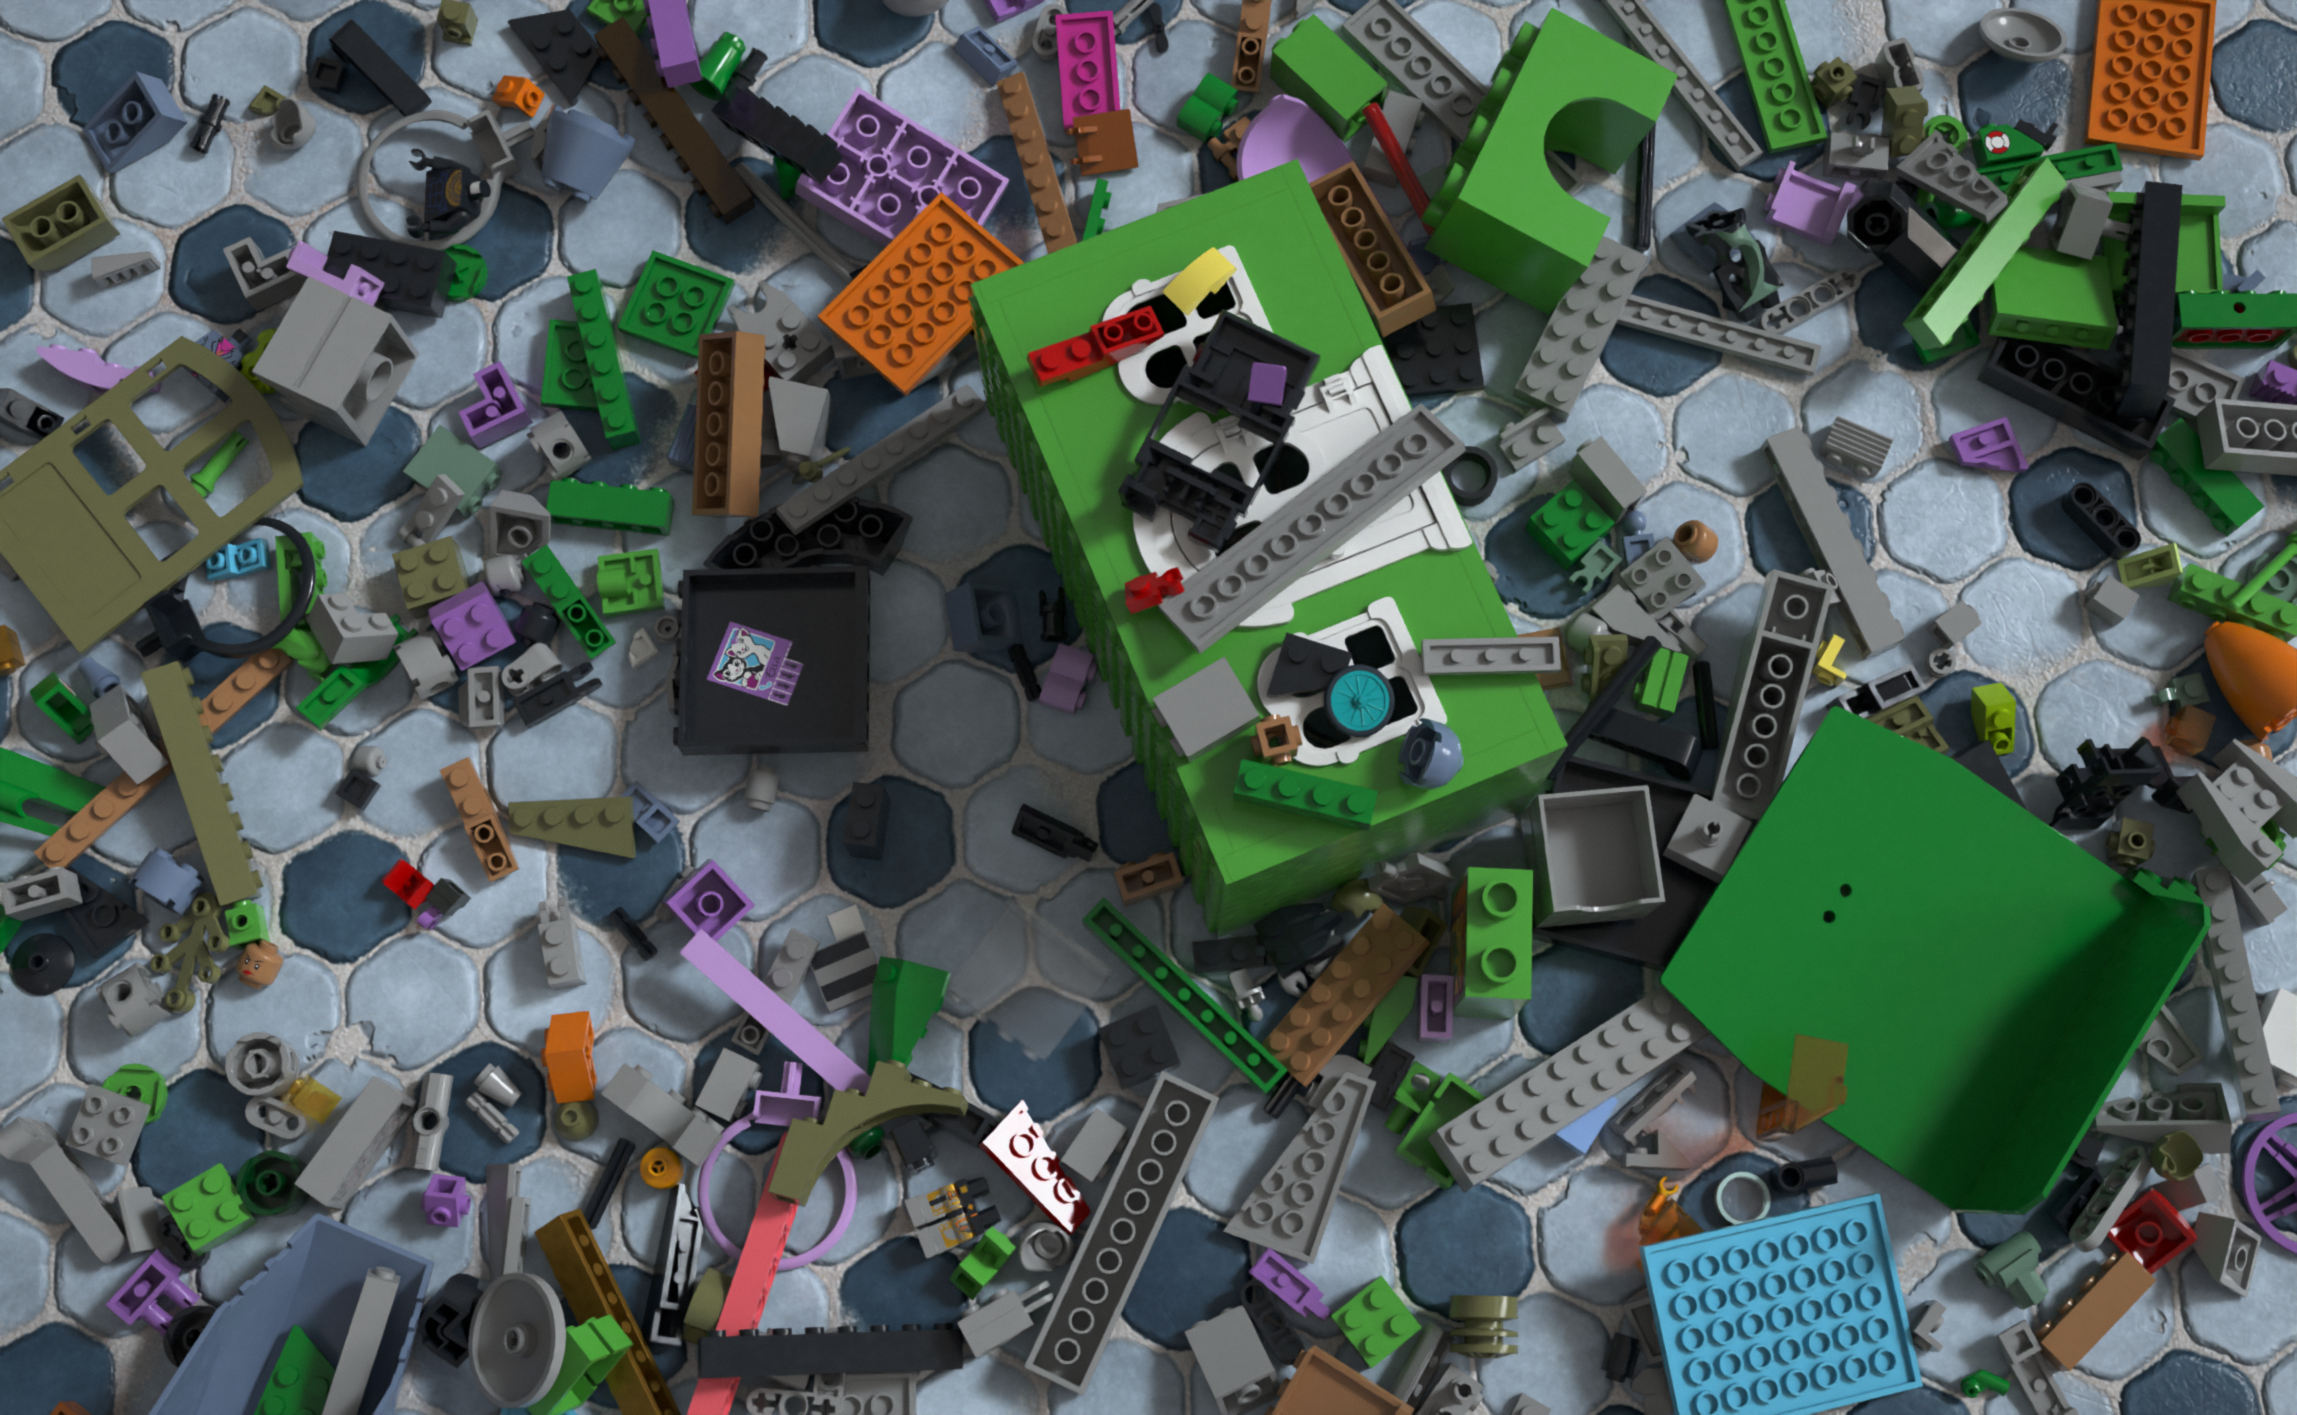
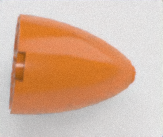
M2217 621L2205 631L2204 635L2207 637L2204 641L2205 652L2220 691L2243 724L2261 742L2269 738L2267 735L2272 730L2277 733L2297 717V648L2264 631L2229 621L2223 624Z

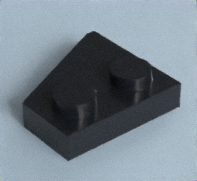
M1286 633L1266 697L1277 698L1278 695L1304 694L1319 689L1325 690L1333 675L1349 666L1352 653Z

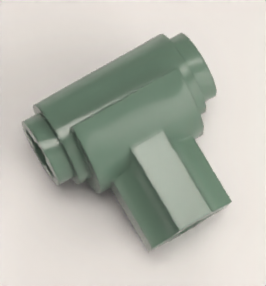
M2027 1231L2022 1233L2016 1232L1976 1260V1265L1973 1266L1976 1276L1987 1288L1994 1286L2002 1290L2006 1289L2019 1309L2025 1310L2030 1306L2037 1305L2049 1293V1290L2035 1271V1268L2039 1266L2038 1254L2041 1252V1248L2036 1239Z

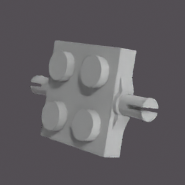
M1417 852L1406 855L1403 860L1396 864H1389L1384 860L1378 861L1375 865L1377 874L1367 879L1370 890L1403 905H1409L1425 897H1434L1439 901H1443V899L1447 898L1448 891L1442 887L1456 880L1452 868Z

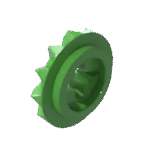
M1938 115L1929 119L1923 126L1925 140L1935 130L1942 134V136L1950 132L1951 134L1947 142L1948 144L1951 143L1958 150L1959 155L1967 145V131L1964 125L1954 117Z

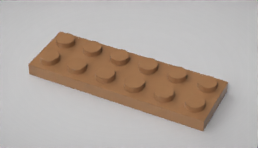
M1382 903L1261 1045L1291 1075L1307 1087L1429 946L1430 942L1387 905Z

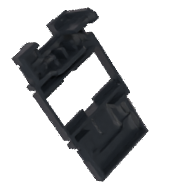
M1224 309L1220 312L1205 343H1201L1192 360L1194 362L1192 367L1186 364L1183 366L1135 457V464L1139 466L1137 471L1133 472L1132 475L1127 473L1118 490L1122 502L1121 506L1151 522L1154 521L1160 507L1190 520L1194 525L1188 531V539L1216 553H1220L1225 540L1229 541L1237 525L1238 517L1245 518L1247 516L1249 505L1253 504L1289 435L1290 427H1293L1296 422L1292 412L1293 410L1297 411L1305 395L1304 391L1320 362V355ZM1253 362L1286 367L1287 376L1282 406L1248 401ZM1176 397L1216 416L1220 409L1240 418L1238 427L1276 444L1253 488L1215 469L1212 474L1192 465L1193 458L1154 440Z

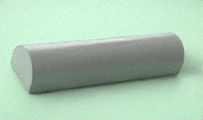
M1429 1321L1389 1393L1415 1409L1412 1415H1414L1449 1351L1450 1344L1455 1340L1443 1328Z

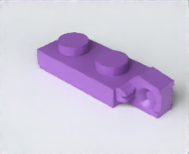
M1268 1247L1249 1271V1274L1258 1281L1263 1282L1271 1292L1298 1314L1301 1313L1304 1317H1307L1311 1312L1323 1322L1331 1314L1332 1311L1319 1301L1324 1295L1318 1290L1319 1287L1271 1248Z

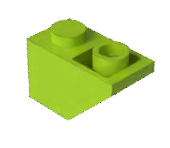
M2001 682L1972 688L1971 716L1978 741L1989 740L1997 755L2014 752L2016 700Z

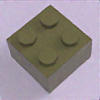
M451 536L392 554L407 610L416 619L429 616L428 609L471 587L460 547Z

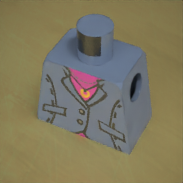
M238 328L227 340L217 331L212 330L196 341V343L217 354L240 372L243 368L241 360L244 357L241 352L253 340ZM183 367L221 401L225 403L229 399L228 395L210 381L187 367Z

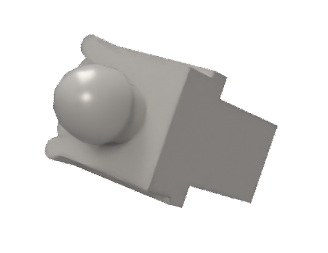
M1246 968L1229 974L1228 979L1236 995L1234 1004L1238 1007L1239 1012L1247 1010V1016L1251 1021H1261L1263 1011L1258 1005L1263 1003L1265 999L1261 986L1254 988Z

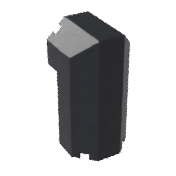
M1869 177L1852 193L1847 210V238L1864 253H1873L1921 298L1924 297L1961 249L1962 245L1894 182Z

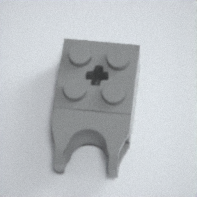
M762 279L758 284L767 299L762 311L748 314L732 304L726 309L737 324L739 331L765 335L766 353L764 364L777 378L803 384L835 358L832 344L783 291L770 286Z

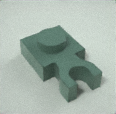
M1599 540L1579 562L1578 565L1583 570L1575 572L1567 582L1573 585L1578 579L1584 580L1586 586L1580 593L1586 596L1593 586L1594 579L1602 584L1621 563L1622 558Z

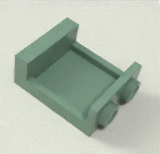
M441 425L438 426L403 470L411 482L427 490L437 475L446 474L465 493L455 509L465 519L480 509L483 498L489 491L494 490L499 485L503 474L497 463Z

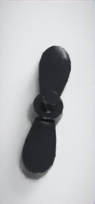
M1154 2L1149 7V13L1154 23L1153 32L1156 35V49L1162 54L1167 52L1169 44L1164 33L1165 24L1162 21V9L1159 4Z

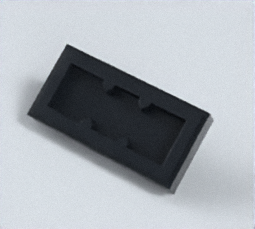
M1389 1041L1386 1042L1368 1076L1369 1079L1376 1081L1369 1104L1383 1112L1386 1111L1414 1060V1055Z

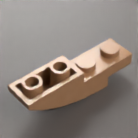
M1272 0L1242 1L1231 86L1238 91L1259 94Z
M470 757L441 769L440 773L465 824L464 828L489 881H495L518 870L519 866L503 825Z

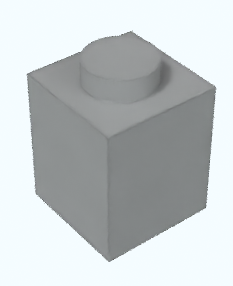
M2108 575L2101 582L2095 580L2085 593L2089 598L2083 607L2115 627L2125 619L2140 595Z
M1961 600L1926 629L1942 648L1949 650L1972 633L1982 622L1979 620L1977 611Z

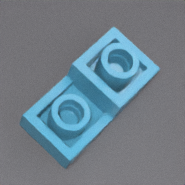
M257 538L237 546L228 543L205 561L207 580L235 578L270 569L268 540Z

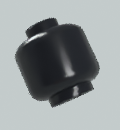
M534 601L533 605L524 606L514 627L516 633L522 636L520 642L529 647L536 643L550 644L560 624V619L555 615L557 611Z

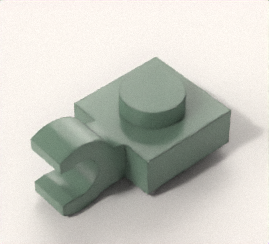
M2200 672L2172 679L2167 682L2169 688L2159 690L2157 694L2151 695L2154 707L2174 702L2177 711L2203 705L2210 701Z

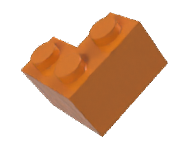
M589 1011L551 1015L550 1026L545 1028L544 1031L546 1047L541 1048L543 1067H548L549 1071L547 1073L549 1092L554 1091L557 1104L595 1100L598 1080L592 1058L595 1034Z

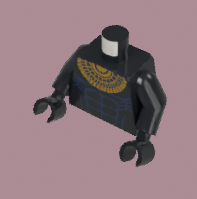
M421 149L411 150L412 155L422 157L419 162L409 161L415 170L422 171L426 167H431L432 169L426 171L424 223L416 215L407 217L406 222L409 226H417L416 228L407 229L409 235L418 239L425 232H429L430 235L457 234L468 222L480 216L481 199L490 196V185L487 181L481 180L480 177L472 174L470 168L457 161L437 156L431 159L427 158Z

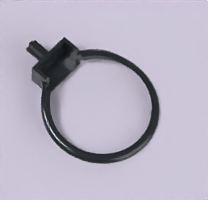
M262 517L253 524L272 527L290 538L299 552L303 570L301 589L292 610L280 625L264 637L243 644H223L207 640L188 599L184 600L189 573L174 584L170 591H162L144 603L155 631L138 641L135 645L136 649L141 653L142 657L146 658L164 647V650L183 662H187L201 652L219 658L241 659L260 654L272 648L293 631L303 618L312 600L316 583V565L312 550L306 539L294 527L278 519Z

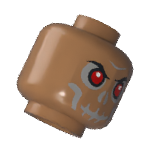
M1689 520L1677 528L1673 537V544L1686 560L1693 564H1701L1708 561L1715 554L1718 547V537L1711 528L1701 521Z

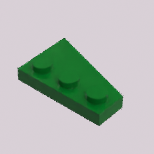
M550 319L541 406L599 412L578 322Z

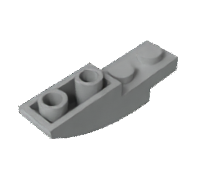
M795 928L790 929L763 982L789 1006L810 970L808 967L821 943ZM746 1011L731 1041L756 1055H760L773 1034Z

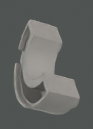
M624 1063L601 1094L660 1136L673 1149L693 1164L701 1167L724 1136L721 1134L724 1127L711 1119L709 1115L698 1107L694 1106L692 1110L683 1105L687 1099L672 1088L667 1093L650 1081L653 1075L639 1064L633 1069Z

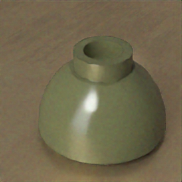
M589 1100L561 1103L554 1114L555 1129L561 1137L569 1141L577 1142L587 1139L593 1134L598 1125L597 1109Z

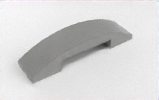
M2022 1320L1996 1335L2005 1360L2035 1415H2079L2077 1410L2068 1404L2039 1351L2042 1348L2026 1320Z

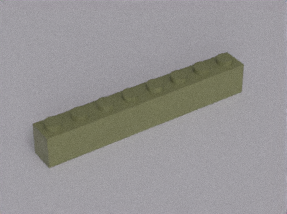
M175 661L141 672L220 906L228 908L235 902L261 897L259 888L264 887L259 870L253 871L249 859L254 858V854L249 841L243 842L239 830L244 829V825L239 812L233 813L229 801L234 800V796L229 783L223 784L219 773L224 771L223 763L219 754L213 755L210 743L214 742V737L209 725L203 726L200 714L205 712L199 696L193 697L190 686L194 685L195 682L189 667L184 668L179 661Z

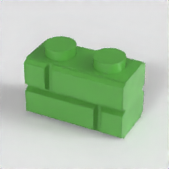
M1660 648L1642 670L1644 672L1642 681H1636L1631 697V699L1636 700L1634 709L1670 719L1675 712L1689 656Z

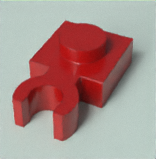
M1171 568L1160 577L1156 572L1125 582L1126 606L1130 613L1133 614L1163 603L1162 596H1175L1184 592L1185 590L1181 583L1184 578L1179 568Z

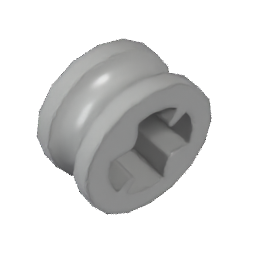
M1945 648L1934 650L1925 660L1927 672L1936 678L1947 676L1956 667L1954 654ZM1939 657L1945 659L1944 664L1947 663V666H1944L1942 669H1938L1936 667L1938 663H1934V660H1937Z

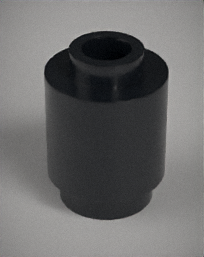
M1617 1332L1614 1333L1613 1340L1609 1339L1601 1370L1607 1372L1605 1378L1623 1384L1626 1378H1633L1641 1350L1638 1348L1640 1340Z

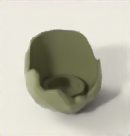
M1366 878L1352 880L1343 884L1332 897L1333 909H1337L1341 914L1350 910L1356 918L1361 917L1365 910H1369L1374 914L1383 903L1381 894L1370 890Z
M2183 1130L2174 1131L2154 1142L2150 1150V1161L2153 1169L2160 1177L2173 1183H2180L2195 1174L2196 1169L2203 1161V1153L2196 1140L2189 1133Z

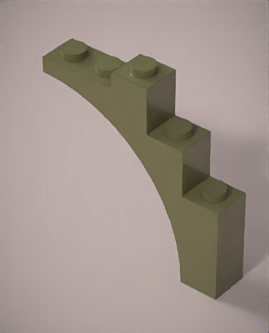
M890 1059L887 1060V1063L877 1061L865 1097L863 1092L856 1089L846 1088L845 1092L835 1089L823 1125L820 1120L805 1116L803 1120L792 1118L768 1192L776 1200L805 1207L810 1193L822 1172L833 1158L859 1135L884 1122L913 1114L949 1113L965 1116L969 1104L962 1095V1092L955 1088L944 1087L943 1090L931 1088L932 1084L919 1079H914L912 1083V1076L908 1069L905 1068L906 1065L899 1061Z

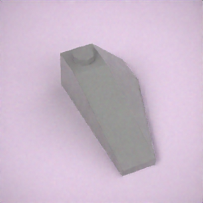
M2187 1083L2177 1086V1091L2162 1094L2160 1090L2149 1092V1097L2139 1100L2126 1097L2104 1102L2094 1118L2097 1131L2154 1144L2156 1140L2168 1133L2183 1130L2196 1140L2203 1154L2230 1153L2232 1123L2221 1083Z

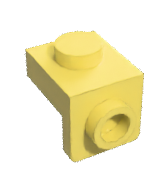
M1835 634L1827 642L1822 640L1819 644L1815 656L1818 659L1811 671L1821 683L1828 686H1839L1847 676L1846 673L1831 666L1845 641Z

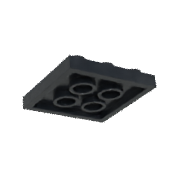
M1472 303L1438 306L1436 311L1386 336L1390 361L1408 398L1483 390L1484 379Z

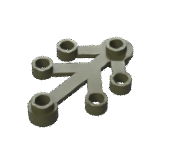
M210 893L198 895L192 903L191 912L175 924H164L159 931V937L162 941L176 943L181 938V934L193 926L189 937L166 955L161 953L154 955L150 962L153 971L166 974L176 962L184 957L176 987L171 989L165 997L166 1005L173 1012L186 1014L195 1005L196 997L194 992L189 989L197 959L201 966L198 971L200 981L214 984L221 975L220 968L214 964L209 950L224 953L229 947V938L223 934L217 920L221 915L222 907L217 897ZM206 928H207L208 933H209V935H210L209 938H208V940H207V945H206L205 940H204V938H203V937H204V934H205Z

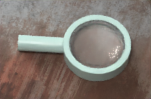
M1732 1173L1724 1177L1715 1189V1208L1720 1217L1731 1225L1762 1219L1767 1215L1770 1208L1771 1198L1766 1184L1752 1173Z

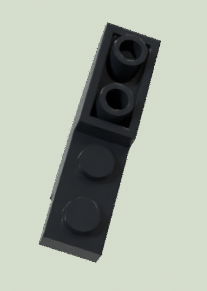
M910 1073L911 1076H912V1080H911L912 1083H913V1080H914V1079H919V1080H923V1081H926V1082L932 1084V1087H931V1088L943 1090V1088H941V1087H939V1086H937V1085H935V1084H933V1083H931V1082H929V1081H927V1080H925V1079H923V1078H921V1077H919V1076H917V1075H914V1074ZM969 1102L965 1116L949 1113L916 1114L943 1131L947 1130L984 1153L986 1152L979 1144L999 1124L997 1120L993 1119L992 1115Z

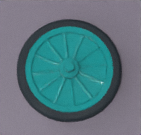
M1350 665L1339 670L1330 679L1325 689L1324 708L1326 715L1337 730L1348 736L1367 737L1379 732L1388 723L1394 710V692L1390 682L1380 671L1367 665Z

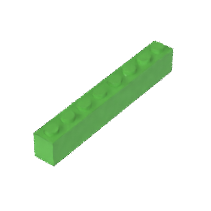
M2048 157L2025 164L2004 192L2007 196L2008 205L1989 223L1981 221L1902 325L1923 350L1936 347L1943 348L1951 342L1953 333L1967 321L1968 314L1972 308L1983 300V294L1988 287L1999 279V273L2004 266L2015 258L2014 253L2020 245L2030 238V232L2033 228L2044 220L2045 213L2049 207L2060 199V193L2068 183Z

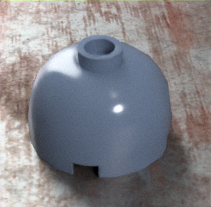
M1421 718L1419 721L1422 723L1419 727L1412 725L1402 742L1398 762L1404 763L1405 773L1399 772V775L1404 784L1432 790L1446 785L1461 770L1463 765L1462 748L1458 736L1449 726L1434 720Z

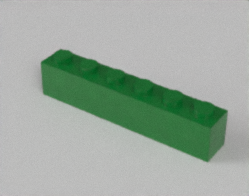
M596 269L567 276L605 437L612 450L642 443L603 283Z

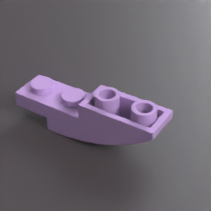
M51 344L49 347L37 346L36 350L44 360L68 380L101 395L141 367L135 366L134 369H127L119 364L105 363L97 355L96 351L87 348H79L78 351L68 350L61 345ZM149 371L148 374L152 378H154L155 375L152 373L153 371ZM162 382L148 392L159 393Z

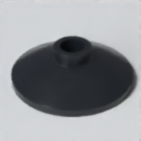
M41 933L31 936L18 947L14 954L12 973L15 981L23 990L31 994L48 995L57 992L69 982L74 973L76 964L74 950L64 938L52 933ZM39 957H42V966L36 968V960Z

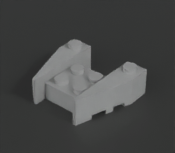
M2234 739L2211 759L2223 771L2219 777L2211 782L2199 771L2176 792L2188 811L2194 810L2203 826L2200 830L2205 838L2211 837L2219 851L2216 852V855L2221 863L2246 886L2283 854L2260 830L2270 818L2291 838L2297 837V777Z

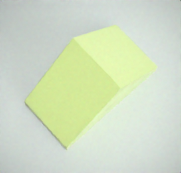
M2176 543L2117 560L2121 582L2129 589L2167 585L2183 573Z

